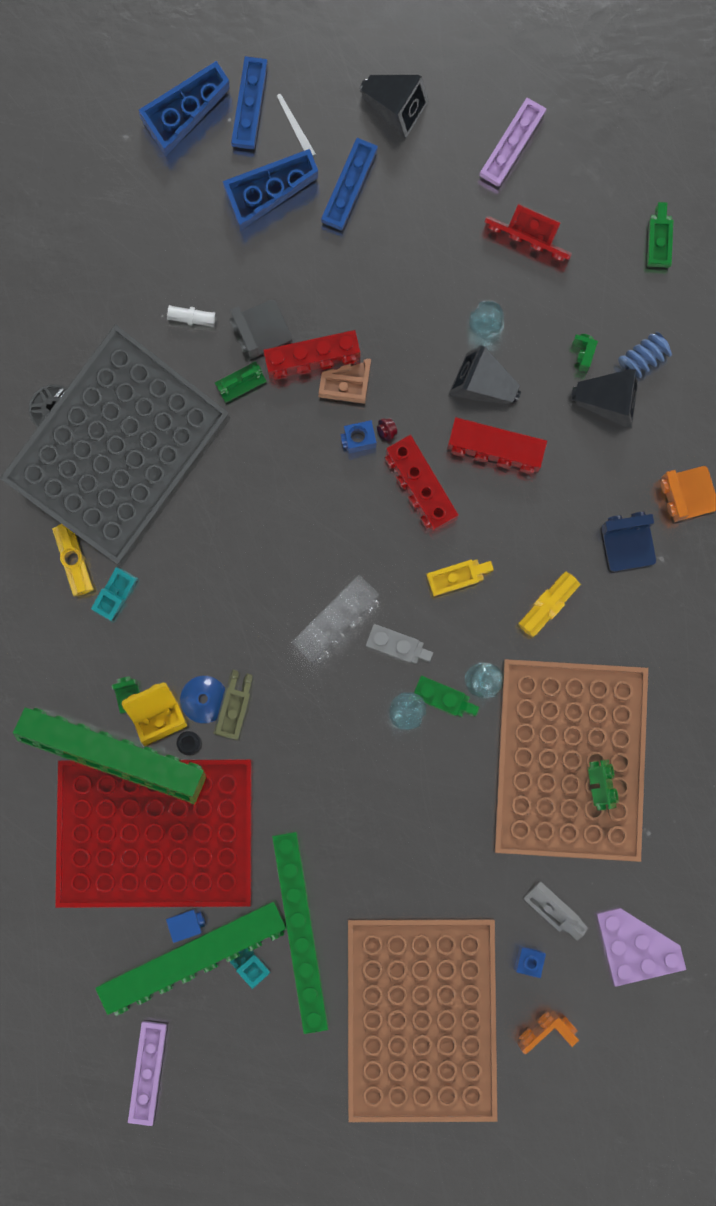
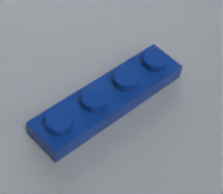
M247 56L244 58L231 141L232 147L255 150L268 66L267 59Z
M356 138L323 213L322 223L343 231L377 153V145Z

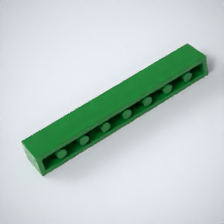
M25 707L13 731V735L18 742L193 804L196 803L206 779L204 770L198 764L192 762L185 764L179 762L180 760L177 757L168 754L166 757L159 755L156 750L150 747L142 749L135 746L130 740L122 739L120 741L114 739L107 732L99 731L97 733L91 731L90 727L84 724H71L66 718L58 715L54 718L39 708H33L32 710Z
M298 832L274 835L272 838L303 1033L309 1034L326 1031L329 1028Z
M276 900L100 984L95 988L106 1014L109 1015L114 1012L115 1016H118L128 1011V1005L134 1002L141 1005L151 1000L150 995L159 991L160 995L174 988L172 984L179 980L184 984L196 978L194 973L202 969L207 973L217 968V962L223 959L230 962L240 957L239 951L248 948L250 952L262 946L261 941L268 937L273 941L285 935L283 930L287 929L286 922Z

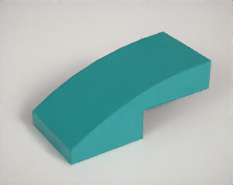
M116 567L105 588L101 589L91 609L112 621L128 598L138 578L120 567Z
M248 948L239 951L240 957L230 961V963L253 989L271 972L253 950L249 952Z

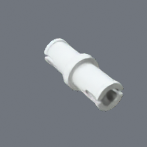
M169 305L167 320L185 322L189 326L198 324L214 327L216 313L195 310V307L187 309Z

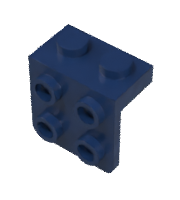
M643 511L631 514L630 518L622 519L621 515L607 518L608 521L601 528L610 571L616 572L652 566L656 563L650 529L654 524L653 514L646 515Z

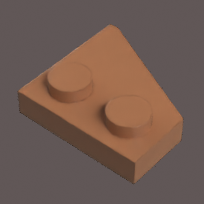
M365 359L363 363L353 366L348 364L336 370L331 369L322 372L319 397L365 404L371 359Z

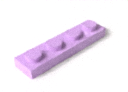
M529 98L525 99L482 168L480 177L500 187L546 113L545 107Z
M142 1021L128 1123L153 1126L167 1024Z

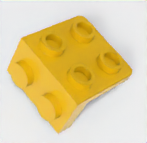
M165 682L154 684L149 689L133 694L122 701V706L133 721L143 746L149 745L188 726L179 703Z

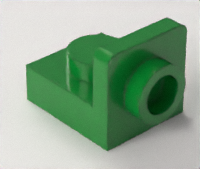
M576 334L572 343L573 346L583 348L580 349L576 362L581 363L578 371L588 373L598 343L597 340H594L588 334Z
M131 676L117 679V684L112 685L120 714L126 713L122 706V701L133 694L141 692L138 680H131Z

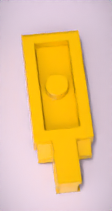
M471 559L427 573L426 576L433 597L477 584L484 580V574L493 572L494 568L491 561L479 564L478 559L473 561Z

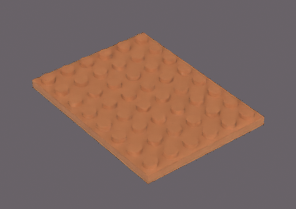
M504 660L494 853L641 862L648 668ZM609 759V764L613 765L615 774L614 779H612L613 788L617 789L619 801L616 803L617 808L608 809L607 804L606 810L597 811V807L594 806L591 789L600 788V784H590L589 762L599 761L601 766V760Z
M494 919L348 920L349 1122H497Z

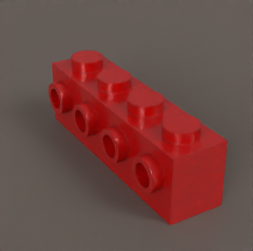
M356 330L263 350L269 379L276 380L284 379L288 375L307 374L311 370L330 369L334 365L353 364L360 360V348Z
M455 417L447 449L452 450L451 453L457 456H465L467 454L474 456V459L480 462L491 460L504 468L514 466L520 468L521 472L534 474V472H539L547 440Z
M411 434L386 448L387 456L384 457L390 469L395 468L399 476L396 479L401 488H406L411 495L408 499L414 509L418 508L421 512L420 520L426 529L430 528L434 533L457 520L459 516Z

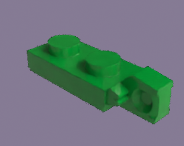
M658 202L655 215L650 216L647 266L670 268L672 264L674 220H672V216H667L666 202Z
M422 675L412 696L413 699L454 716L462 717L464 712L476 716L480 708L469 703L470 697L465 695V693Z

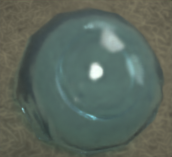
M482 301L477 309L470 314V329L474 335L482 339L496 337L504 327V312L499 304L493 301Z
M480 662L474 664L466 672L465 683L467 689L479 698L488 699L495 697L503 688L504 676L501 670L491 663Z
M401 693L393 698L390 704V719L393 725L400 729H412L420 726L423 715H426L425 700L415 693Z

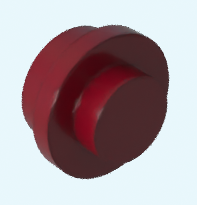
M382 418L378 421L377 432L381 438L390 441L397 435V427L391 418Z

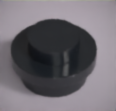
M186 731L179 735L176 745L182 754L193 755L200 749L201 741L196 733Z

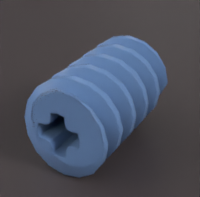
M655 332V334L648 336V340L643 339L640 345H635L633 350H628L625 356L621 355L618 358V362L623 371L636 369L637 377L641 378V369L648 373L650 371L648 364L655 368L657 367L656 358L660 362H664L663 353L670 357L672 352L666 339L659 332Z

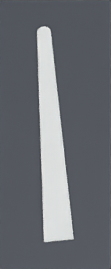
M278 94L277 98L303 150L310 149L312 155H315L316 153L282 95Z

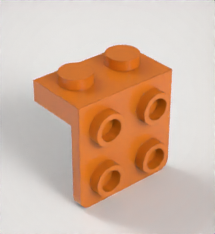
M706 466L676 473V470L666 472L661 477V488L667 496L668 512L673 517L674 522L716 511V493Z
M554 1010L551 1013L547 1011L537 1020L539 1024L533 1030L528 1028L520 1035L519 1039L521 1041L518 1045L521 1051L527 1054L556 1028L573 1047L579 1041L575 1035L578 1030L566 1016L561 1019Z

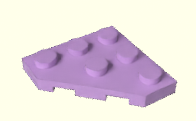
M621 908L596 913L615 987L686 970L679 944Z

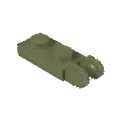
M232 670L213 732L215 735L238 740L252 682V675L247 673L243 679L242 691L234 690L238 679L237 670Z

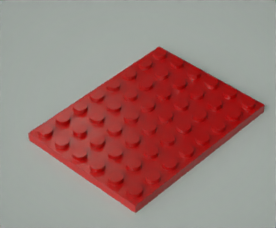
M58 760L55 908L251 907L252 760H180L179 762L189 764V762L198 764L205 772L206 779L195 804L72 760Z

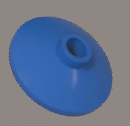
M198 676L191 679L184 686L180 695V704L184 714L197 723L204 724L216 721L225 687L220 681L210 676ZM201 695H206L208 697L206 703L202 704L199 702V697Z

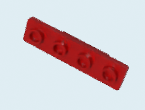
M518 204L509 225L490 216L486 217L484 221L489 224L488 228L495 232L501 233V230L510 233L509 238L515 241L522 242V240L530 242V247L543 252V249L552 252L551 256L555 259L564 261L565 258L568 260L571 258L572 253L552 244L561 222L526 206Z

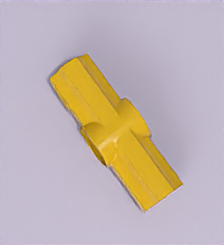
M57 525L52 530L59 549L60 561L64 565L74 597L87 594L94 589L77 536L64 525ZM72 554H77L78 561L76 564L69 565L68 557Z
M565 571L556 580L555 584L538 598L533 604L535 606L518 625L526 634L533 638L548 620H552L565 606L564 603L581 584L573 575Z

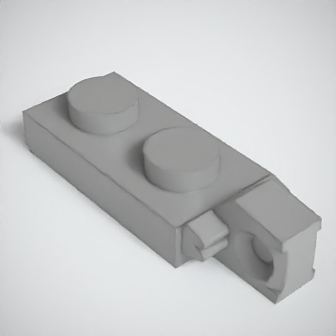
M376 624L373 625L366 647L408 663H417L418 659L430 663L433 652L422 648L424 643Z
M541 881L525 895L524 900L559 932L561 930L566 933L568 932L577 941L586 933L588 927L579 916Z

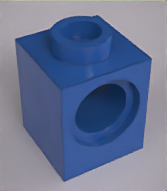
M372 420L344 426V433L340 434L343 448L348 447L349 454L376 448L377 442ZM355 433H361L364 436V440L354 442L351 437Z
M196 908L166 919L173 943L204 932L202 927L206 926L202 912L198 913Z
M519 945L514 970L517 973L541 978L546 953Z

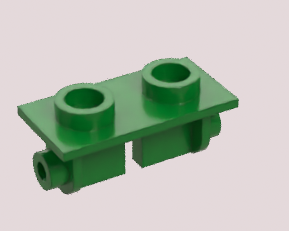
M255 361L215 382V385L223 400L227 403L267 381L261 367Z
M609 759L601 760V766L599 761L589 762L590 784H600V788L591 789L594 806L597 807V811L606 810L607 804L608 809L617 808L616 803L619 801L617 789L613 788L612 779H614L615 774L613 765L609 764Z

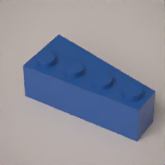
M215 61L139 109L140 119L165 157L229 91V79L218 62Z
M308 149L223 181L225 193L240 231L318 178V168L311 150Z

